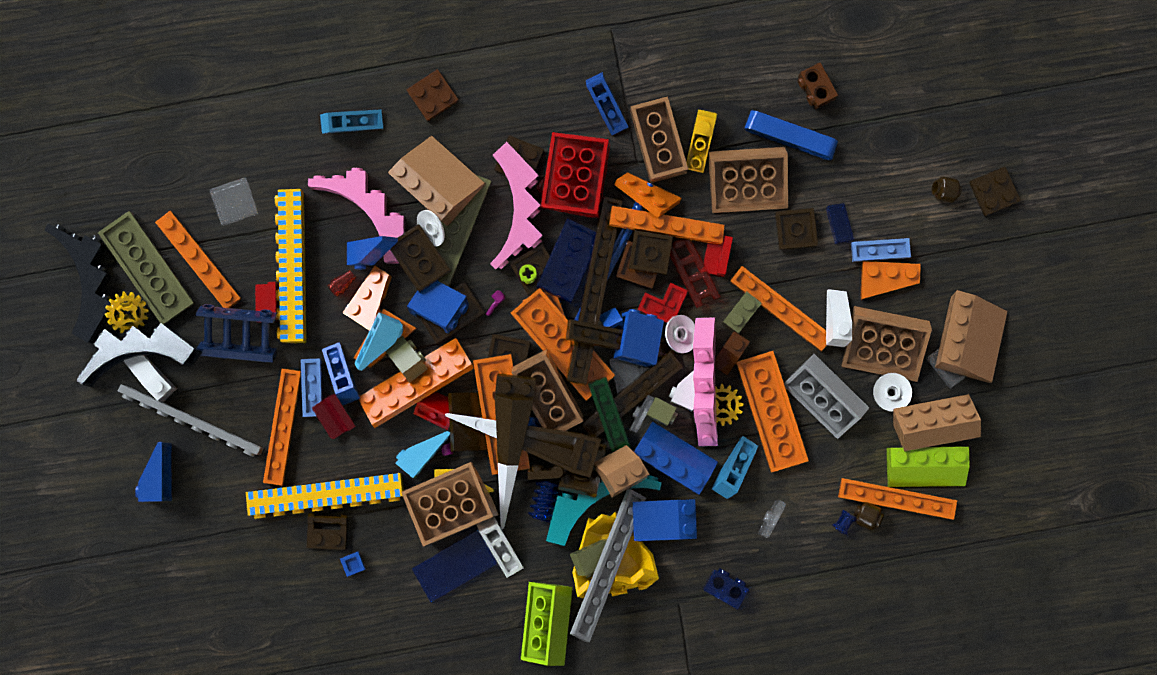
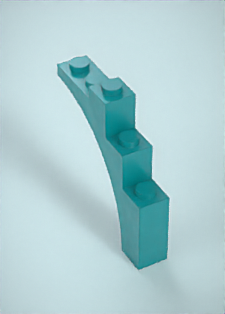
M649 475L644 481L631 488L660 490L662 482H658L657 477ZM603 481L599 482L596 498L578 494L577 500H573V495L565 493L562 494V497H557L546 539L547 542L565 546L569 533L577 519L589 506L610 494Z

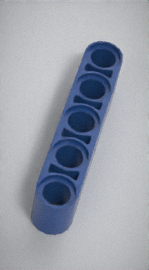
M750 111L744 128L752 134L826 160H832L838 141L832 137L758 111Z

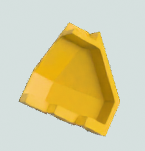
M614 512L611 516L601 514L595 520L588 518L579 550L602 539H607L617 513ZM632 532L609 594L611 593L612 596L625 594L628 589L636 587L639 590L647 589L659 579L652 552L642 541H634V532ZM574 566L572 573L577 597L584 598L592 577L578 576Z

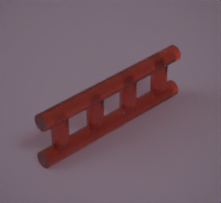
M681 238L673 242L670 257L696 308L702 307L703 303L701 300L710 295L714 300L720 298L721 296L692 240ZM686 245L690 255L680 260L676 249ZM695 262L699 272L688 276L684 266ZM703 278L707 289L697 293L693 283Z

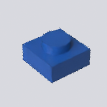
M359 551L340 558L347 577L366 569Z

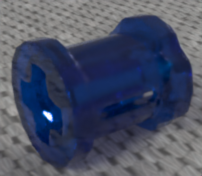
M842 510V515L836 523L832 524V527L847 535V530L853 522H856V518L847 511Z

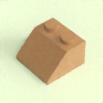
M627 445L594 462V467L611 497L644 481L649 476L640 457Z

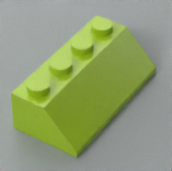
M925 447L904 451L903 448H887L888 487L966 486L969 471V447Z
M529 582L521 660L547 666H564L572 587Z

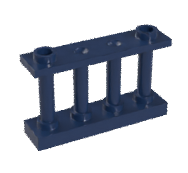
M212 304L202 305L197 310L196 316L204 317V341H201L197 346L202 351L200 356L273 363L277 356V348L269 346L270 323H274L277 318L276 312L267 309L254 311L214 307ZM212 317L223 318V343H214L212 341ZM231 319L243 320L241 345H235L231 342ZM250 321L262 322L260 347L250 344Z

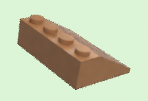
M433 136L403 156L388 172L446 226L453 221L485 185L479 177Z
M785 147L709 152L712 213L788 208V153Z
M957 290L950 299L935 368L992 383L1007 311L976 295Z
M854 306L851 316L852 341L845 346L842 367L881 375L897 373L904 376L907 380L917 382L932 331L930 321Z
M472 462L401 492L423 546L430 545L499 515L491 495Z

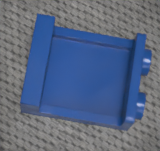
M439 281L433 283L420 293L417 291L407 305L410 314L415 317L420 315L442 327L447 334L456 328L461 314H465L469 307L465 295Z
M629 309V311L622 313L621 316L625 318L620 349L615 350L614 358L644 367L654 366L657 364L664 320L657 319L656 315L640 314L639 310Z

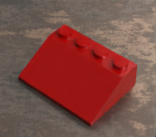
M552 132L541 208L599 218L611 145L609 139Z

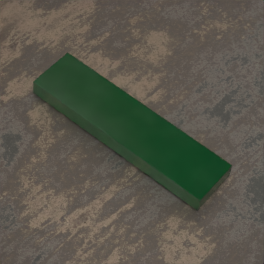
M603 377L589 382L588 385L612 453L626 445L631 449L607 378Z

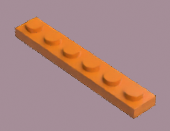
M616 206L611 207L609 226L668 235L721 245L723 242L725 226L723 224L664 214L657 218L651 212Z
M169 211L155 222L223 308H231L241 300V297L172 211Z
M741 266L730 282L742 292L746 293L747 291L759 300L763 308L821 352L826 346V330Z
M281 370L263 483L284 485L301 371Z
M841 478L838 494L839 498L864 503L868 502L954 520L957 500Z

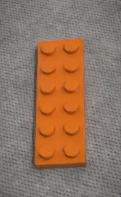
M539 288L510 314L542 351L548 350L556 367L567 379L574 341L566 340L568 320ZM593 350L587 384L570 383L586 401L592 396L588 385L589 382L603 377L610 381L615 374Z
M457 338L425 356L426 361L424 364L428 369L409 383L404 375L399 372L360 396L359 401L374 428L474 368Z
M774 351L736 362L771 473L809 461Z
M511 354L473 360L483 419L496 420L495 392L497 374L513 375ZM485 433L492 475L498 474L497 438ZM522 450L517 471L530 469L528 452Z

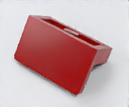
M725 236L721 245L707 243L702 268L703 273L721 277L725 276L733 237Z
M268 282V284H257L255 286L256 311L267 309L277 313L279 308V301L276 298V291L279 289L278 283Z
M434 392L417 402L413 414L445 430H448L450 427L449 418L445 415L449 413L448 397Z

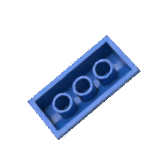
M654 422L650 424L634 450V453L642 461L697 495L701 493L718 463L713 458Z

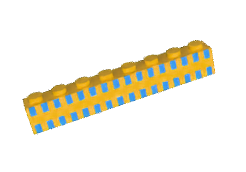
M301 189L278 190V195H275V205L278 207V214L275 215L278 233H276L275 239L276 244H279V252H276V262L279 263V271H276V280L279 282L276 298L277 301H280V308L277 309V320H280V327L277 328V338L284 344L306 343L304 192Z
M402 473L246 492L248 516L254 515V519L265 518L267 513H273V516L285 515V511L291 510L293 514L304 513V509L311 508L312 512L322 511L323 506H331V509L343 508L342 504L350 503V507L362 506L363 501H369V504L381 503V499L387 498L389 502L400 501V497H403L401 492L404 491Z

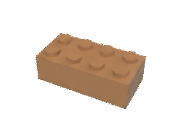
M668 96L631 106L630 113L650 183L687 174L688 167Z
M547 349L512 368V374L515 376L537 378L532 410L542 427L566 431L583 422L584 415Z
M969 394L893 409V426L904 451L981 437V419Z

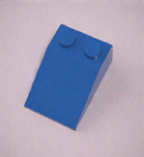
M157 443L140 477L138 486H136L135 494L138 502L172 501V443Z
M695 499L632 502L634 541L697 539Z

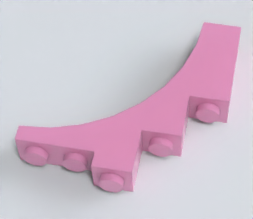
M507 142L493 154V157L502 167L509 181L513 194L514 214L508 239L501 252L491 262L495 269L498 267L502 269L508 264L507 258L511 254L516 256L523 249L521 247L522 244L529 249L531 246L535 248L542 242L540 239L542 234L527 220L529 216L533 219L540 212L538 209L540 204L526 191L527 187L531 189L538 182L536 178L539 175Z
M352 168L351 171H346V178L335 175L332 178L314 176L313 179H308V187L311 190L328 191L341 195L364 210L373 221L379 236L398 238L405 233V217L401 216V213H389V216H387V196L380 190H371L368 193V174L362 168ZM390 250L384 255V262L386 264H399Z
M696 318L693 342L695 396L693 409L699 446H718L715 393V318Z

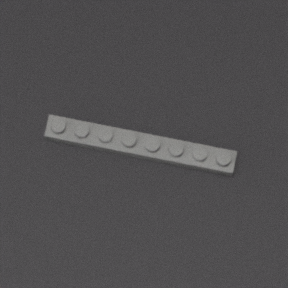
M121 384L118 392L123 393V398L132 402L133 399L140 401V406L147 409L151 407L158 409L156 413L167 417L169 414L175 417V422L182 425L188 423L192 425L191 429L202 433L204 430L210 433L208 437L217 441L220 438L226 440V445L235 449L239 446L244 449L243 453L254 457L255 454H262L264 448L164 402L157 401L155 398L129 386Z
M632 489L626 490L570 632L571 635L584 642H590L634 530L632 502L645 501L646 499Z

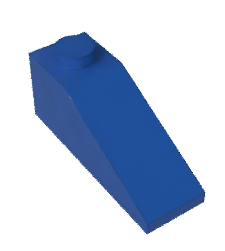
M603 72L586 80V86L611 135L628 128V124Z
M379 236L347 242V265L355 266L357 270H365L366 266L374 265L398 242V238Z
M340 342L323 348L322 352L332 385L342 406L360 399L356 383Z

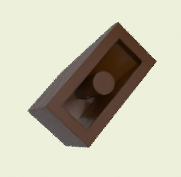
M734 331L715 358V368L728 375L750 341Z

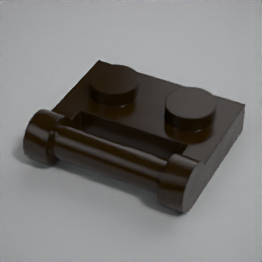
M555 464L550 468H544V465H532L531 469H528V480L560 478L563 470Z
M308 513L306 548L346 550L348 515L321 516L315 515V513ZM315 523L340 524L341 529H315Z

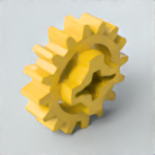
M124 291L121 297L115 294L116 300L109 299L111 306L105 307L109 311L105 313V316L110 318L107 322L109 325L113 324L112 328L114 330L119 328V331L123 333L125 329L128 331L132 326L138 328V325H145L142 320L148 319L144 313L149 312L147 307H144L146 302L144 300L141 301L140 295L135 297L134 293L130 292L129 296H127ZM137 307H139V315H136ZM115 309L118 311V315L116 316V319H115V317H114V311H115ZM121 309H123L124 311H130L132 316L130 314H124Z
M723 384L720 385V389H717L715 386L716 416L719 413H725L729 416L727 418L716 417L717 423L719 421L721 426L725 425V421L729 425L732 424V418L738 420L736 414H742L739 407L744 406L743 403L738 401L742 396L735 395L738 390L730 391V385L724 389ZM724 392L728 395L726 397H719L717 393ZM732 400H734V402H735V409H734V411H733V409L731 408V401H732ZM718 401L726 402V410L724 408H722L721 410L718 408L720 405Z

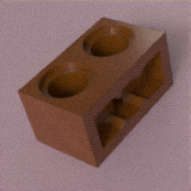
M821 62L800 72L799 79L797 80L802 90L805 89L807 93L806 99L810 106H814L815 110L836 100L838 94ZM807 76H815L816 82H810ZM816 92H823L825 94V98H818L816 96Z

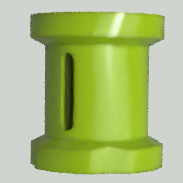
M524 265L520 268L519 275L521 280L526 284L533 283L537 278L536 269L532 265ZM526 270H529L530 273H534L531 274V278L527 279L526 276H523L524 274H526Z

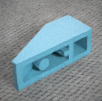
M378 312L354 363L358 370L362 371L395 344L397 338L401 337L403 325L399 320Z
M446 431L408 448L406 451L403 449L396 457L398 459L396 464L412 478H416L448 440L450 432Z

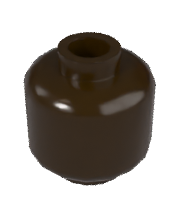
M941 176L933 182L932 194L936 200L953 203L961 196L962 187L957 179Z
M865 502L862 506L858 505L854 516L857 517V525L870 531L875 528L879 529L884 518L882 509L868 502Z

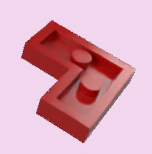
M670 283L663 300L645 293L638 310L644 314L656 315L657 319L664 320V323L667 324L672 317L677 316L688 290Z

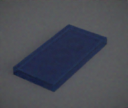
M567 218L536 287L571 303L591 260L596 232Z
M479 530L415 566L412 570L430 602H433L498 564Z

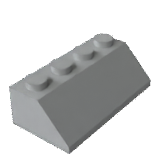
M815 354L806 360L784 383L785 388L837 439L859 421L869 409Z

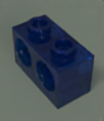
M721 568L718 571L713 569L703 590L738 610L749 591L745 587L747 583L738 578L735 581L728 577L730 573ZM716 577L723 579V585L720 588L713 586V580ZM733 587L740 589V595L736 598L730 595V590Z

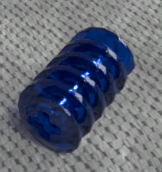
M542 480V482H536L540 489L534 490L538 497H532L536 504L530 505L534 512H528V515L538 520L550 522L546 518L553 516L548 510H554L555 508L550 503L557 501L552 495H558L559 492L554 487H558L559 484Z

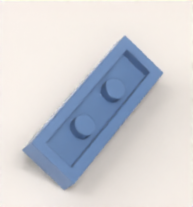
M909 238L851 243L852 262L911 257Z
M301 359L303 417H317L312 407L323 400L321 359Z

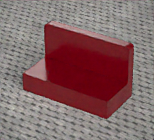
M335 394L328 396L312 407L313 412L331 439H335L342 433L356 427Z

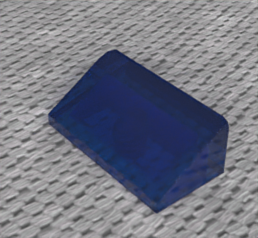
M845 204L827 206L826 212L835 244L854 240Z

